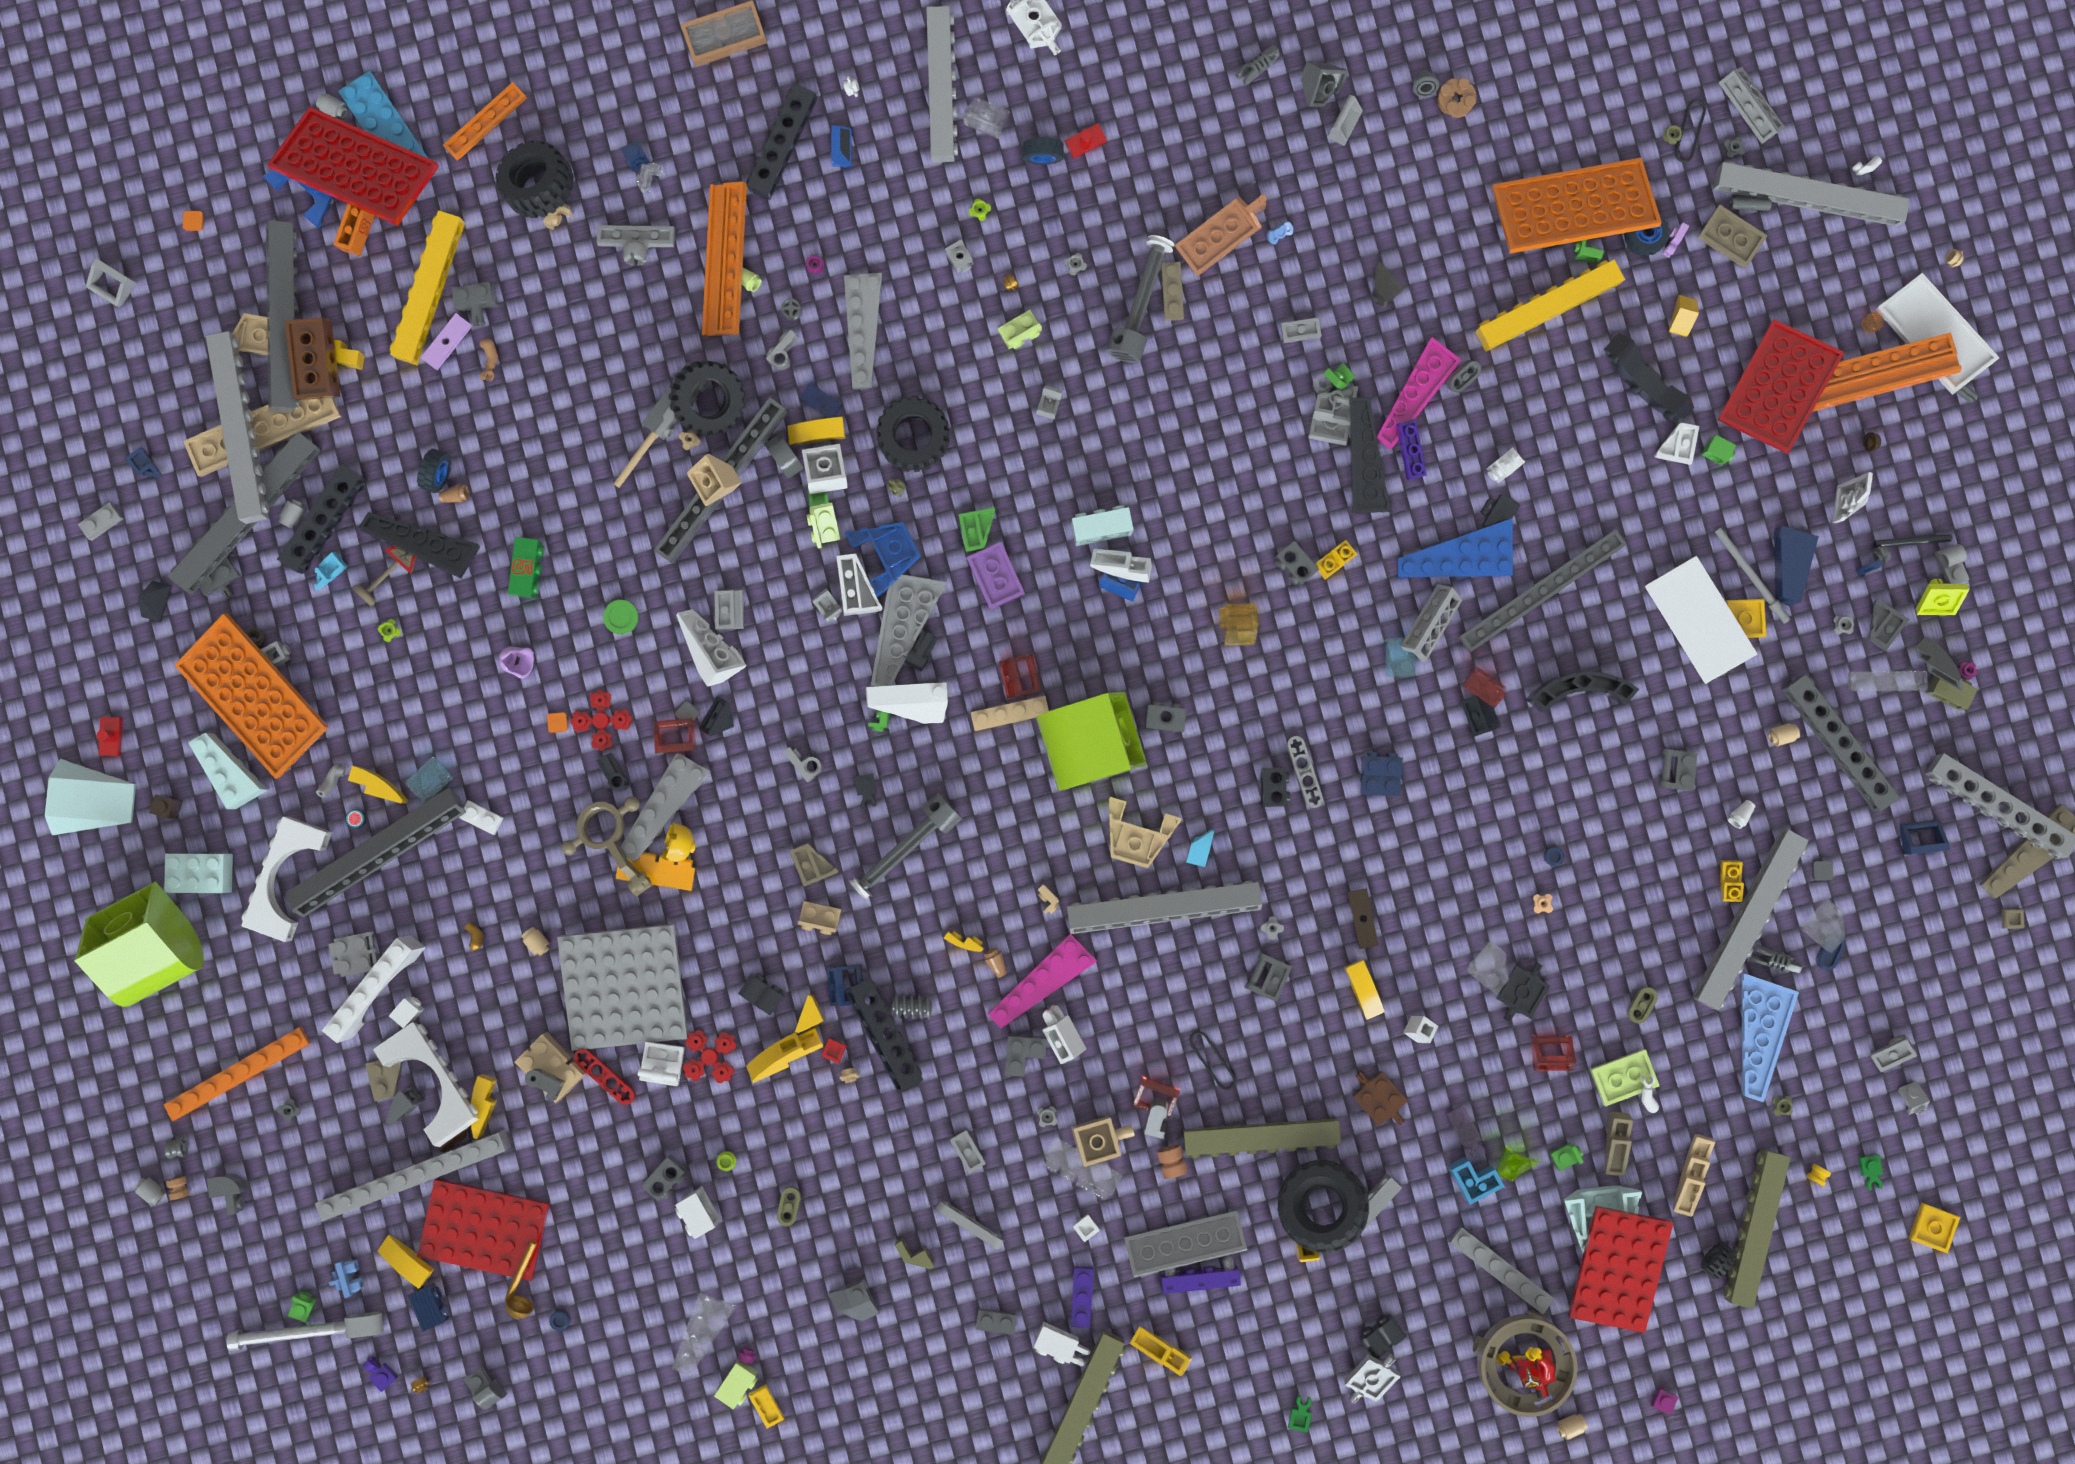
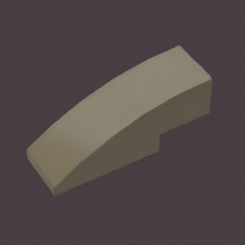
M1610 1111L1605 1147V1174L1625 1176L1632 1143L1630 1134L1633 1119L1629 1113Z

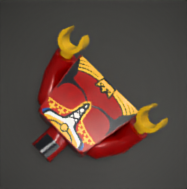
M1530 1347L1526 1353L1512 1356L1511 1359L1507 1351H1503L1496 1356L1497 1364L1504 1366L1507 1363V1366L1518 1374L1524 1388H1535L1537 1398L1549 1396L1546 1384L1556 1381L1555 1364L1553 1363L1550 1349L1541 1350Z

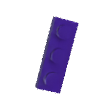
M1074 1266L1071 1327L1090 1328L1094 1268Z

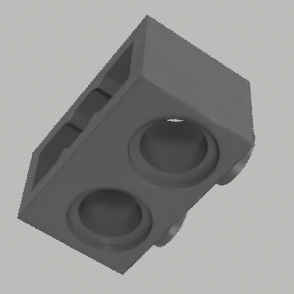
M1295 541L1275 557L1277 560L1275 562L1282 571L1285 569L1289 574L1288 579L1299 587L1319 570ZM1286 553L1293 555V562L1285 560L1284 556ZM1298 568L1306 570L1305 577H1300L1297 574Z
M670 1154L641 1187L658 1202L662 1198L666 1200L673 1192L671 1187L675 1183L679 1185L685 1179L686 1175L684 1173L687 1171V1168ZM669 1167L676 1169V1176H671L668 1173ZM656 1182L663 1184L664 1189L662 1191L656 1189Z

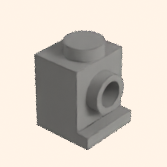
M962 240L945 248L946 256L957 273L961 271L964 273L972 267L973 259ZM962 254L963 258L958 259L957 256Z
M275 641L261 649L275 667L291 659L289 656L291 650L285 643ZM277 652H278L279 655H280V657H278V658L275 657V654H276Z

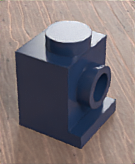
M638 140L621 148L633 172L650 164Z

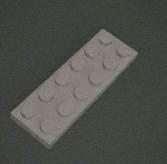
M1237 1211L1124 1238L1133 1277L1247 1250Z

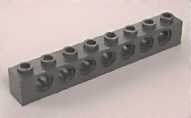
M1806 674L1796 677L1784 686L1781 691L1874 812H1882L1900 798L1897 794V789L1891 783H1888L1885 779V773L1875 766L1872 756L1862 749V743L1856 737H1853L1849 726L1840 720L1837 710L1830 707L1826 701V696L1817 690L1814 686V680ZM1805 691L1809 694L1808 701L1804 699ZM1816 707H1819L1821 710L1819 716L1815 712ZM1828 722L1832 724L1831 731L1827 729ZM1840 738L1844 740V745L1842 747L1839 744ZM1852 753H1854L1856 756L1854 762L1851 760ZM1864 768L1867 770L1866 777L1862 774ZM1875 784H1878L1879 791L1877 793L1874 790Z

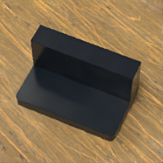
M1487 691L1460 701L1474 737L1501 727Z

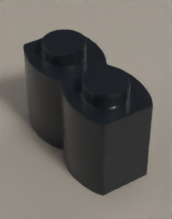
M752 973L738 994L768 1015H771L784 996L781 993L782 989L775 984L771 986L766 983L767 979L761 974L757 973L754 975Z
M1391 1314L1380 1316L1374 1326L1364 1328L1359 1336L1362 1343L1376 1359L1384 1355L1390 1348L1399 1344L1406 1337Z

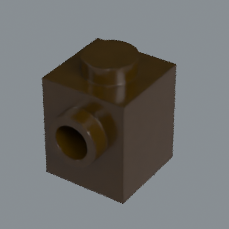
M155 794L150 801L149 813L164 818H178L183 800L167 795Z

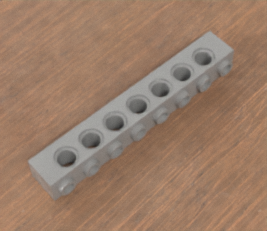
M1945 753L1936 755L1927 769L1925 775L1930 777L1929 780L1937 785L1941 784L1946 787V791L1964 798L1963 801L1971 806L1975 805L1980 808V812L1984 815L1996 818L2000 825L2015 830L2014 833L2016 835L2028 838L2035 847L2044 848L2049 851L2048 854L2055 859L2069 858L2074 850L2075 834ZM1948 771L1953 774L1952 780L1947 777ZM1965 782L1970 785L1969 791L1964 787ZM1982 792L1987 796L1986 801H1983L1981 798ZM1999 803L2004 807L2003 812L1998 808ZM2016 814L2020 815L2021 820L2019 823L2015 819ZM2034 824L2038 828L2037 833H2035L2032 829ZM2051 835L2055 839L2054 844L2050 842Z

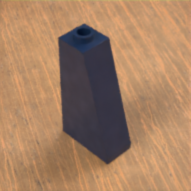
M1784 526L1774 530L1775 596L1777 600L1782 601V604L1793 606L1802 601L1819 536Z

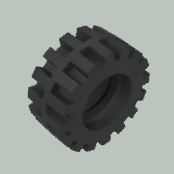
M1719 1242L1706 1253L1700 1265L1701 1269L1713 1279L1721 1278L1723 1274L1725 1275L1731 1269V1265L1735 1263L1734 1260L1737 1258V1253L1724 1242Z

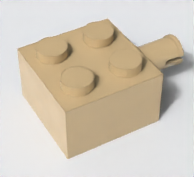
M1108 1116L1071 1127L1083 1167L1121 1156L1118 1141L1135 1136L1131 1124L1115 1129L1113 1128L1111 1118Z

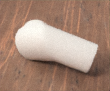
M1875 156L1865 166L1858 162L1852 167V170L1857 176L1874 171L1882 163V159Z

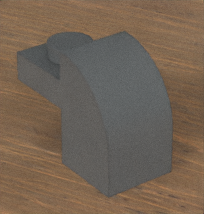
M780 434L764 444L788 479L804 469Z
M227 1173L214 1175L207 1179L209 1198L225 1196L227 1215L243 1211L244 1199L241 1193L247 1191L248 1188L240 1176Z
M482 1366L463 1379L474 1395L472 1399L483 1409L490 1408L507 1395L498 1379L495 1378L491 1381Z

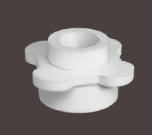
M847 76V80L843 82L847 95L851 96L854 94L858 97L859 85L857 80Z

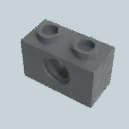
M1152 702V705H1147L1145 729L1183 733L1187 709H1183L1182 705L1171 704V707H1165L1161 702ZM1162 712L1170 713L1171 720L1169 722L1161 720Z

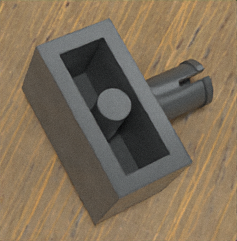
M490 282L452 288L454 307L461 313L471 311L473 326H480L479 323H481V326L485 325L483 309L498 306L496 288Z

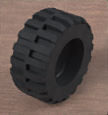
M527 141V144L520 143L517 145V148L510 149L507 156H503L501 159L502 163L497 167L496 187L499 194L517 214L530 218L545 217L550 212L552 214L556 212V209L559 206L562 207L565 204L564 201L569 199L571 195L570 190L573 189L574 185L572 182L574 181L572 169L557 148H554L550 143ZM546 171L544 177L536 185L524 188L525 183L532 175Z
M705 360L692 362L691 365L684 366L680 373L677 372L674 376L676 378L675 381L671 382V393H669L668 398L671 400L670 409L674 412L676 420L692 432L712 436L718 435V433H725L729 427H734L737 424L735 421L738 418L741 419L743 415L741 410L745 408L746 403L743 402V397H746V394L742 390V381L738 380V375L726 365ZM702 380L717 382L724 393V402L721 409L712 416H702L695 412L691 406V391Z
M912 396V398L901 397L900 401L894 400L891 402V406L889 408L886 407L883 410V415L878 419L879 424L876 427L878 445L886 460L891 462L894 467L902 468L906 472L910 470L920 472L921 469H930L933 464L937 465L940 462V458L945 456L946 449L950 443L948 421L944 412L938 408V405L934 402H929V399L924 397L919 399L918 396ZM908 418L923 419L931 428L929 443L917 451L905 450L896 441L895 433L898 425Z

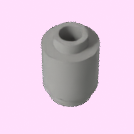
M321 94L318 97L316 106L321 112L339 120L346 116L347 108L344 102L330 94Z
M295 499L292 502L287 500L279 515L280 519L278 522L293 529L295 525H298L305 512V509L302 508L304 504Z
M150 1177L147 1179L142 1178L135 1185V1188H137L135 1193L154 1206L166 1195L163 1191L164 1188Z

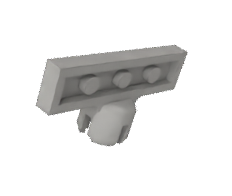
M598 225V246L624 247L623 258L628 265L634 266L635 259L638 260L637 266L643 265L646 262L647 249L650 247H674L675 228L673 226Z

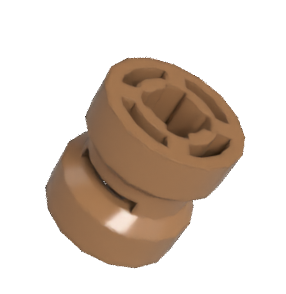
M186 1176L166 1181L167 1188H171L169 1200H176L190 1195L189 1189L185 1186L187 1183Z

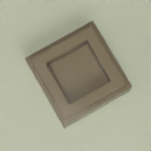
M2001 909L2003 929L2024 928V909Z

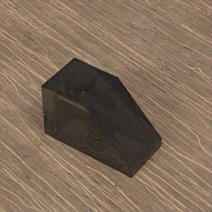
M1379 260L1373 268L1372 295L1376 304L1382 305L1385 308L1405 288Z

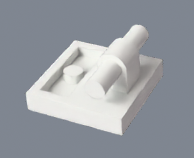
M645 1042L642 1066L638 1070L639 1080L678 1086L685 1047Z

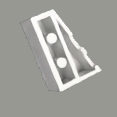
M857 555L837 556L844 616L882 611V606L870 585Z

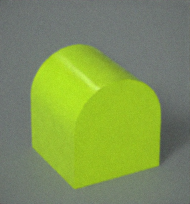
M1125 692L1102 694L1036 716L1058 792L1147 765Z
M155 881L87 917L74 961L111 1001L119 1006L129 1007L200 970L204 964V952L199 937L189 920Z

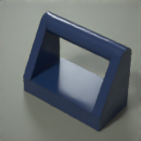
M1939 819L1900 824L1899 826L1904 855L1950 850L1948 839ZM1934 828L1936 843L1913 844L1908 831Z
M862 964L827 967L830 1006L851 1005L850 1001L844 998L842 970L854 969L855 983L863 980Z

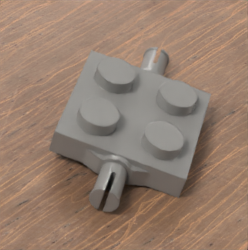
M1368 1354L1345 1379V1385L1355 1391L1349 1397L1350 1401L1356 1404L1361 1397H1367L1377 1402L1400 1378V1372L1391 1367L1393 1362L1396 1361V1357L1389 1354L1384 1361H1380Z

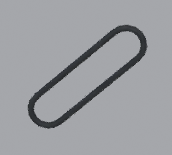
M1693 100L1688 105L1681 129L1682 136L1691 105L1693 103H1700L1703 106V113L1691 156L1688 159L1684 160L1678 156L1681 140L1677 143L1675 156L1680 162H1689L1694 156L1706 113V105L1701 100Z
M1201 1031L1193 1033L1190 1037V1045L1217 1085L1223 1090L1232 1089L1236 1084L1235 1075L1205 1033ZM1201 1034L1206 1038L1233 1078V1084L1230 1087H1223L1197 1051L1192 1042L1195 1035Z

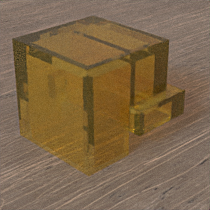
M1255 603L1224 604V608H1219L1220 628H1224V645H1255L1257 627L1259 625L1258 608L1255 606Z

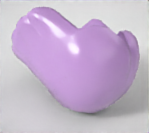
M509 646L501 651L499 665L504 671L518 678H526L531 673L534 665V652L530 648ZM518 656L520 658L519 664L514 665Z

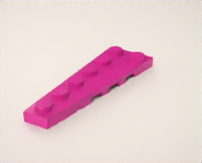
M1433 337L1428 341L1377 435V440L1389 450L1399 440L1396 423L1416 419L1461 361L1459 357Z
M1069 934L988 1015L1000 1028L1004 1027L1092 966L1097 960L1072 934Z

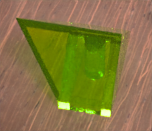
M1506 1146L1496 1171L1500 1177L1513 1182L1517 1176L1541 1162Z

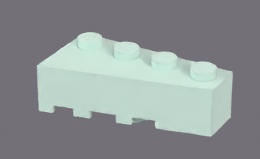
M204 733L188 742L226 809H237L269 790L244 766L240 759H237L231 753L232 751L215 734Z

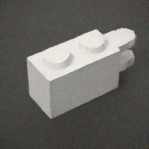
M1511 448L1487 468L1489 471L1488 475L1493 481L1500 483L1524 464L1525 461L1514 448Z
M1053 1005L1049 1010L1044 1011L1043 1018L1047 1027L1042 1031L1060 1064L1076 1058L1086 1050L1068 1015L1064 1016L1059 1006Z
M1046 1322L1042 1323L1034 1341L1036 1352L1044 1356L1049 1354L1054 1357V1360L1062 1364L1073 1362L1084 1366L1086 1362L1082 1358L1075 1356L1074 1352L1076 1350L1084 1355H1089L1091 1352L1088 1348L1078 1344L1079 1337Z

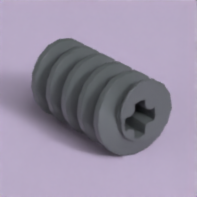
M895 993L892 1016L896 1012L897 1018H900L902 1013L905 1018H908L911 1013L912 1018L915 1019L919 1013L920 1019H923L925 1014H927L928 1020H930L932 1000H929L928 995L922 1000L920 994H918L916 1000H914L913 994H910L909 999H906L905 994H902L901 999H899L898 994Z

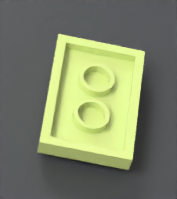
M1645 1049L1590 1069L1604 1106L1642 1093L1644 1083L1640 1080L1641 1075L1644 1076L1646 1082H1649L1650 1073L1655 1078V1083L1651 1088L1659 1087Z

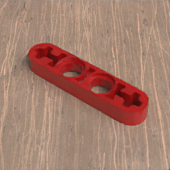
M579 1049L575 1052L574 1062L619 1103L627 1105L634 1101L636 1097L635 1090L591 1050ZM579 1053H586V1059L589 1062L594 1059L595 1062L591 1063L587 1068L586 1065L589 1063L586 1060L580 1061L581 1056ZM598 1064L602 1067L601 1075L593 1073L594 1065ZM613 1077L616 1079L617 1085L615 1088L608 1087V1078ZM621 1084L624 1086L621 1088L624 1093L630 1092V1100L628 1098L624 1100L622 1098L624 1095L620 1091L617 1094L615 1093Z

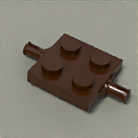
M1359 1071L1355 1077L1362 1083V1086L1353 1095V1098L1378 1126L1391 1117L1399 1126L1402 1125L1401 1121L1404 1123L1405 1119L1398 1111L1408 1102L1407 1098L1382 1071L1369 1079L1362 1071Z

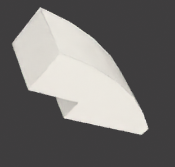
M1094 549L1090 563L1091 567L1110 575L1149 583L1152 569L1151 558L1132 557L1131 552Z

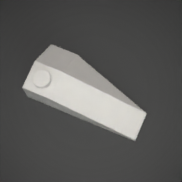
M1866 473L1837 486L1832 523L1844 521L1866 504L1871 491L1873 473Z
M691 609L677 613L676 616L697 671L707 687L724 682L746 667L738 651L733 646L729 647L722 641L723 637L720 634L716 635L709 628L710 625L697 612Z
M926 683L866 687L867 707L892 713L906 719L909 718L923 724L943 723L948 703L947 684Z

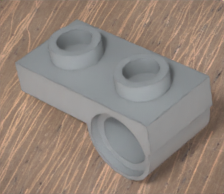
M792 330L788 333L785 332L780 337L779 344L776 347H772L767 353V362L778 370H785L790 365L787 352L798 340L797 335ZM784 356L785 360L779 364L776 363V358Z

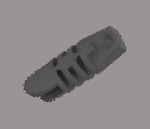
M1273 45L1267 50L1262 51L1238 70L1235 76L1238 79L1243 78V83L1248 85L1275 62L1280 56L1279 49Z
M1757 945L1755 949L1765 954V958L1757 955H1752L1750 958L1753 962L1786 973L1788 971L1800 973L1803 968L1800 962L1794 960V957Z

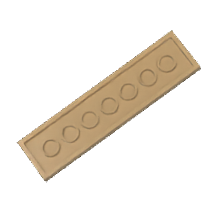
M334 398L299 400V407L293 413L269 412L268 405L252 411L253 421H251V425L256 433V439H254L255 446H257L259 452L288 440L297 432L305 433L341 417ZM222 425L183 441L199 477L228 466Z

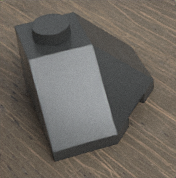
M1307 61L1301 78L1307 105L1310 107H1324L1328 103L1329 97L1334 93L1338 94L1343 89L1348 70L1319 61Z
M865 1277L828 1293L836 1312L859 1321H864L880 1314Z

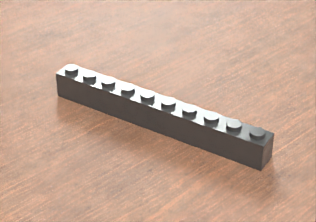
M268 220L266 225L269 412L293 413L299 407V399H293L285 320H294V315H297L298 310L297 303H294V296H297V285H294V278L297 277V267L293 266V260H296L297 250L293 248V241H296V230H293V223Z
M769 397L722 459L723 462L734 468L738 477L741 476L788 414L786 409ZM697 492L654 551L674 564L724 497L705 506Z
M299 432L292 435L288 439L287 445L283 449H279L275 454V458L262 468L263 475L261 480L266 488L264 497L269 505V509L321 452L317 446ZM234 502L232 506L227 507L223 511V515L218 521L211 524L210 530L197 540L195 547L184 554V559L171 569L167 577L184 591L193 594L257 522L245 524L240 521Z
M450 788L442 791L434 798L286 892L291 910L304 918L465 814L466 811L460 797Z

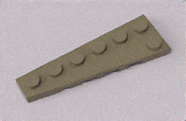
M2059 804L2047 818L2075 834V816L2063 804ZM2036 827L2033 831L2037 833L2038 828ZM2051 835L2050 842L2054 844L2055 839ZM2025 838L1979 885L1992 898L1996 899L2053 859V857L2048 854L2049 851L2044 848L2035 847L2031 844V840Z

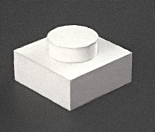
M1086 1214L1073 1224V1228L1084 1242L1100 1231L1089 1214Z

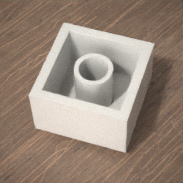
M840 444L802 450L809 494L847 488Z
M702 1186L682 1197L675 1205L678 1217L680 1219L683 1218L686 1223L685 1229L689 1236H693L694 1239L712 1230L721 1221Z

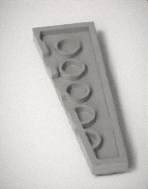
M882 273L844 275L853 390L872 388Z
M678 752L676 753L621 845V849L628 859L633 862L639 859L653 842L654 838L660 834L668 821L675 816L678 809L686 803L694 790L696 791L710 774L709 770Z

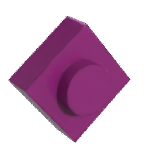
M1658 1387L1651 1406L1671 1415L1679 1397Z

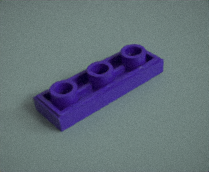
M1416 419L1396 423L1406 479L1411 480L1427 476Z

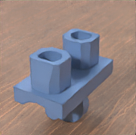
M346 1258L335 1264L336 1271L332 1272L333 1279L328 1281L329 1286L335 1285L337 1291L342 1290L344 1298L352 1296L364 1287L363 1279L361 1277L353 1279L351 1274L359 1270L357 1260L348 1261Z

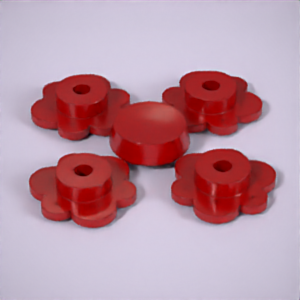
M598 690L597 693L590 695V700L592 701L591 707L596 708L599 712L592 719L586 711L582 713L575 711L570 723L576 732L587 731L593 723L599 730L597 734L592 735L593 741L591 746L594 749L605 751L606 748L612 747L613 742L610 740L612 735L606 733L604 728L610 722L616 730H627L630 727L629 723L632 722V717L629 716L627 709H622L621 711L615 710L614 715L609 719V716L603 711L606 707L611 706V694Z
M697 1030L695 1033L690 1032L688 1034L689 1038L685 1041L686 1046L691 1047L693 1052L697 1050L703 1052L701 1053L702 1061L696 1062L695 1059H691L689 1063L683 1065V1070L686 1072L685 1077L691 1078L692 1081H698L700 1076L705 1074L704 1064H714L712 1076L715 1077L716 1082L730 1081L734 1068L729 1066V1063L726 1061L721 1063L717 1062L718 1053L729 1054L730 1051L736 1048L734 1036L728 1035L727 1032H722L715 1039L717 1045L714 1050L713 1048L705 1049V1043L708 1041V1038L704 1036L702 1030Z

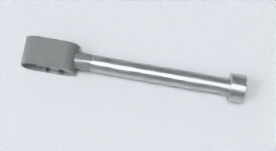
M382 1312L353 1314L344 1317V1321L249 1333H243L242 1330H232L227 1335V1347L230 1351L241 1350L244 1345L346 1333V1338L378 1335L384 1332Z

